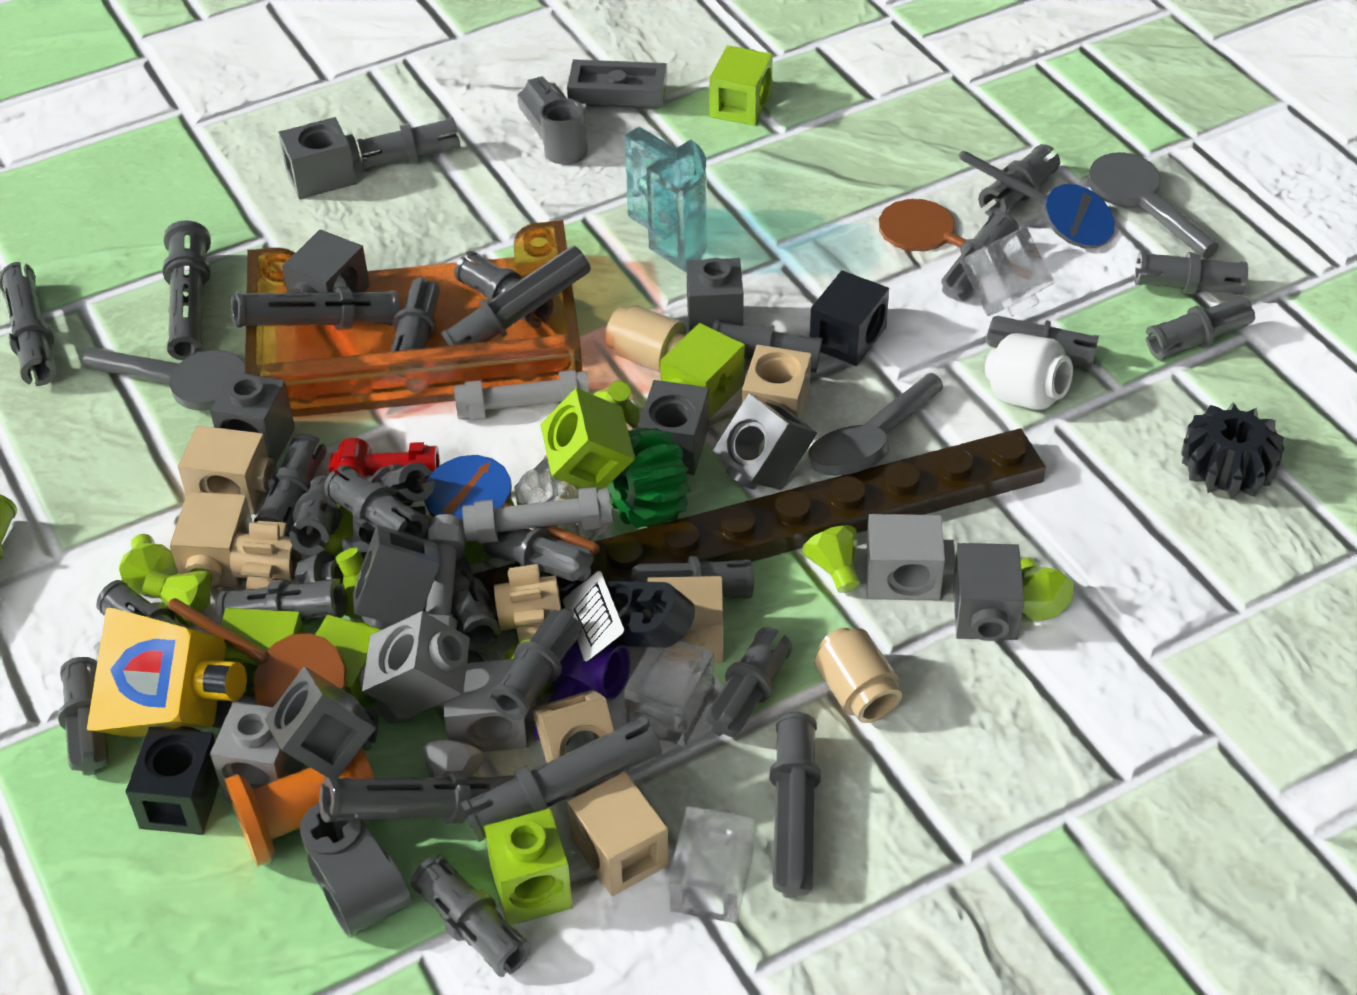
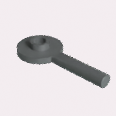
M1116 152L1105 154L1092 163L1088 184L1090 189L1104 201L1118 206L1140 205L1194 252L1200 253L1203 259H1209L1216 253L1219 244L1157 193L1160 185V174L1150 161L1135 154Z
M88 347L84 351L82 358L83 366L87 369L168 383L172 395L178 404L198 411L211 409L231 372L248 374L246 366L240 357L231 352L221 350L200 352L186 358L179 364Z
M928 373L880 410L864 425L840 428L820 437L812 444L808 452L812 468L824 475L838 476L856 473L877 464L889 451L886 434L943 389L941 379L934 373Z

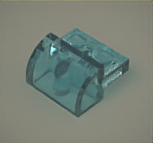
M639 126L624 135L628 217L648 229L650 250L686 272V260H701L707 248L706 157L701 147L691 139L681 146L674 148L666 141Z

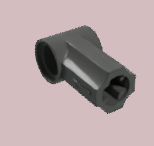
M543 76L527 80L524 89L517 94L518 106L543 140L545 157L557 164H570L583 159L588 151L583 105L577 100L566 98L556 83L548 82Z

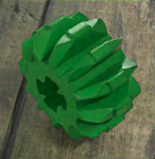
M645 427L628 430L635 460L606 487L609 488L612 496L611 506L613 509L619 510L620 519L624 524H632L635 528L651 527L666 523L667 521L677 520L679 514L687 509L686 494L690 493L691 490L686 478V472L689 468L684 466L681 446L675 445L674 438L669 431H660L658 428L646 430Z

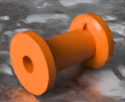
M361 747L339 778H375L363 747ZM309 767L253 790L248 779L242 775L235 774L225 778L233 808L257 867L271 862L275 853L272 839L300 829L301 820L306 812L319 803L320 786L324 784L326 776Z

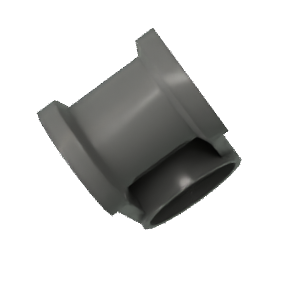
M319 803L306 812L301 820L300 834L304 846L309 853V867L322 889L334 917L348 938L359 934L412 904L410 893L400 871L389 854L380 848L362 819L324 822L320 814Z

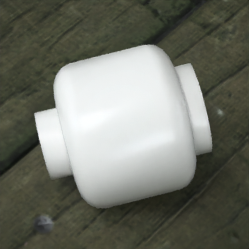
M1013 333L1004 338L997 348L991 350L985 364V375L990 380L993 394L1001 402L1040 410L1049 408L1056 400L1062 399L1066 395L1072 381L1073 364L1071 359L1066 356L1063 346L1057 340L1024 333Z

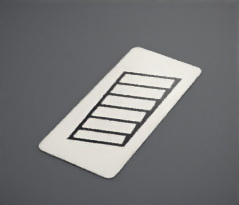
M601 571L594 573L564 597L563 603L565 608L572 610L575 613V618L582 623V633L577 641L586 662L624 633V627Z

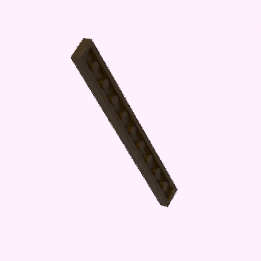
M1022 428L868 468L856 473L838 476L595 541L599 545L600 551L593 555L594 561L590 566L591 575L589 577L597 571H601L605 581H631L632 568L638 564L687 563L689 556H697L699 561L751 560V562L801 549L811 537L831 527L850 525L856 528L857 533L867 531L869 514L926 515L1043 483L1046 466ZM512 563L473 574L475 578L484 583L490 596L489 609L498 625L494 585L509 583V568L521 567L520 564ZM544 572L540 575V578L554 575ZM557 577L559 593L566 586L576 581Z

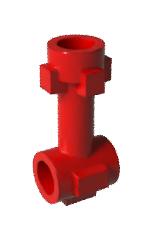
M347 438L339 444L338 451L331 454L328 469L329 474L334 471L346 481H349V479L340 474L337 467L348 465L363 477L374 475L382 467H388L393 464L406 466L410 463H421L433 472L440 466V455L437 445L428 446L427 444L424 445V442H410L408 452L372 453V449L366 441L359 438ZM429 476L423 477L424 483H426Z

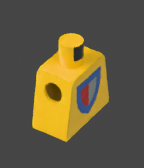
M106 608L87 730L134 738L146 736L149 726L172 729L187 726L198 730L209 729L215 722L218 700L238 701L243 696L247 684L246 670L240 662L224 661L226 644L221 637L115 608Z

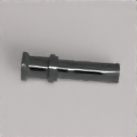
M190 220L177 221L171 224L165 230L163 239L165 248L168 251V257L164 260L162 273L164 279L170 285L167 351L171 357L181 361L202 352V287L209 281L211 275L210 264L206 259V253L211 246L210 232L204 225ZM185 235L190 236V248L188 249L184 248ZM184 266H189V275L184 274ZM184 292H189V295L184 296ZM183 306H188V317H183Z

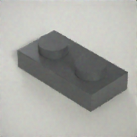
M573 59L567 84V98L577 100L581 104L588 106L663 107L667 83V63Z

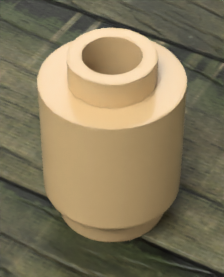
M638 305L630 308L620 306L615 310L608 322L605 342L608 347L615 350L617 356L661 372L660 360L686 336V327L681 321Z
M840 628L831 632L822 640L819 645V652L814 660V665L847 714L855 715L861 723H871L883 718L896 708L902 698V693L898 688L899 677L866 630L861 628L851 630L849 628Z

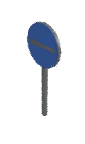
M967 151L959 153V158L965 163L1043 204L1047 223L1055 234L1067 243L1080 248L1095 249L1105 245L1113 235L1115 221L1111 209L1101 197L1090 189L1077 184H1062L1053 188L1046 195Z

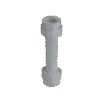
M564 370L558 372V380L482 388L481 380L466 381L464 385L454 386L458 419L469 418V420L485 419V410L561 402L575 388L590 393L587 371Z
M596 486L579 488V498L501 508L494 507L493 499L475 501L474 505L462 506L466 541H479L480 544L498 542V532L582 522L583 531L601 529L602 525L613 524L609 488L596 489Z
M442 514L434 516L429 521L427 540L437 544L440 566L427 598L426 613L456 630L457 620L451 617L456 560L461 559L463 556L465 531L461 518Z

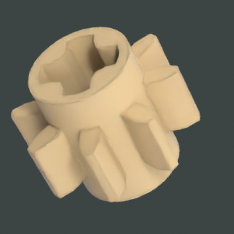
M270 521L250 522L249 534L237 533L235 535L230 552V569L233 577L247 579L246 590L268 587L271 581L288 580L291 582L296 578L297 563L302 560V553L295 550L290 542V537L285 536L286 523Z
M538 564L509 568V583L494 585L501 631L517 629L519 643L523 640L531 639L552 610L562 611L556 575L540 578Z

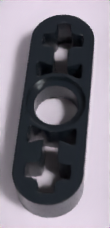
M584 581L573 582L559 593L562 610L565 608L563 603L564 597ZM605 581L617 612L619 613L627 605L625 611L620 616L624 633L613 642L630 647L666 648L679 642L692 626L695 617L693 602L670 583Z

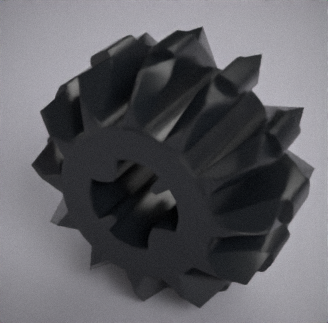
M1234 402L1231 403L1227 410L1209 405L1206 413L1194 415L1192 422L1188 425L1181 449V455L1183 456L1182 464L1188 467L1190 481H1205L1207 494L1216 489L1225 490L1232 500L1237 492L1241 490L1255 497L1262 486H1270L1272 480L1278 474L1284 452V437L1275 430V420L1258 418L1257 407L1245 412L1239 410Z

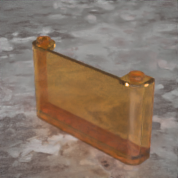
M563 220L532 223L521 228L513 240L514 257L488 259L487 261L501 269L510 268L520 274L521 279L519 280H522L567 249ZM281 247L248 250L247 293H286L287 289L282 265L295 252ZM457 263L367 271L370 286L364 292H397L400 311L405 307L413 280L423 277L427 282H436L438 284L440 293L433 316L437 323L436 334L429 340L426 348L390 352L396 330L394 325L389 326L388 324L352 325L350 330H337L334 325L246 326L245 374L285 380L293 417L455 401L454 386L464 385L466 381L481 380L482 388L558 380L559 371L573 369L576 372L582 371L581 345L573 287L570 285L552 298L554 302L553 311L546 323L534 315L542 324L538 328H534L520 319L505 329L508 334L505 337L498 334L488 342L449 346L441 332L448 330L482 307L479 303L481 300L484 299L486 301L488 299L480 292L456 279L455 267Z

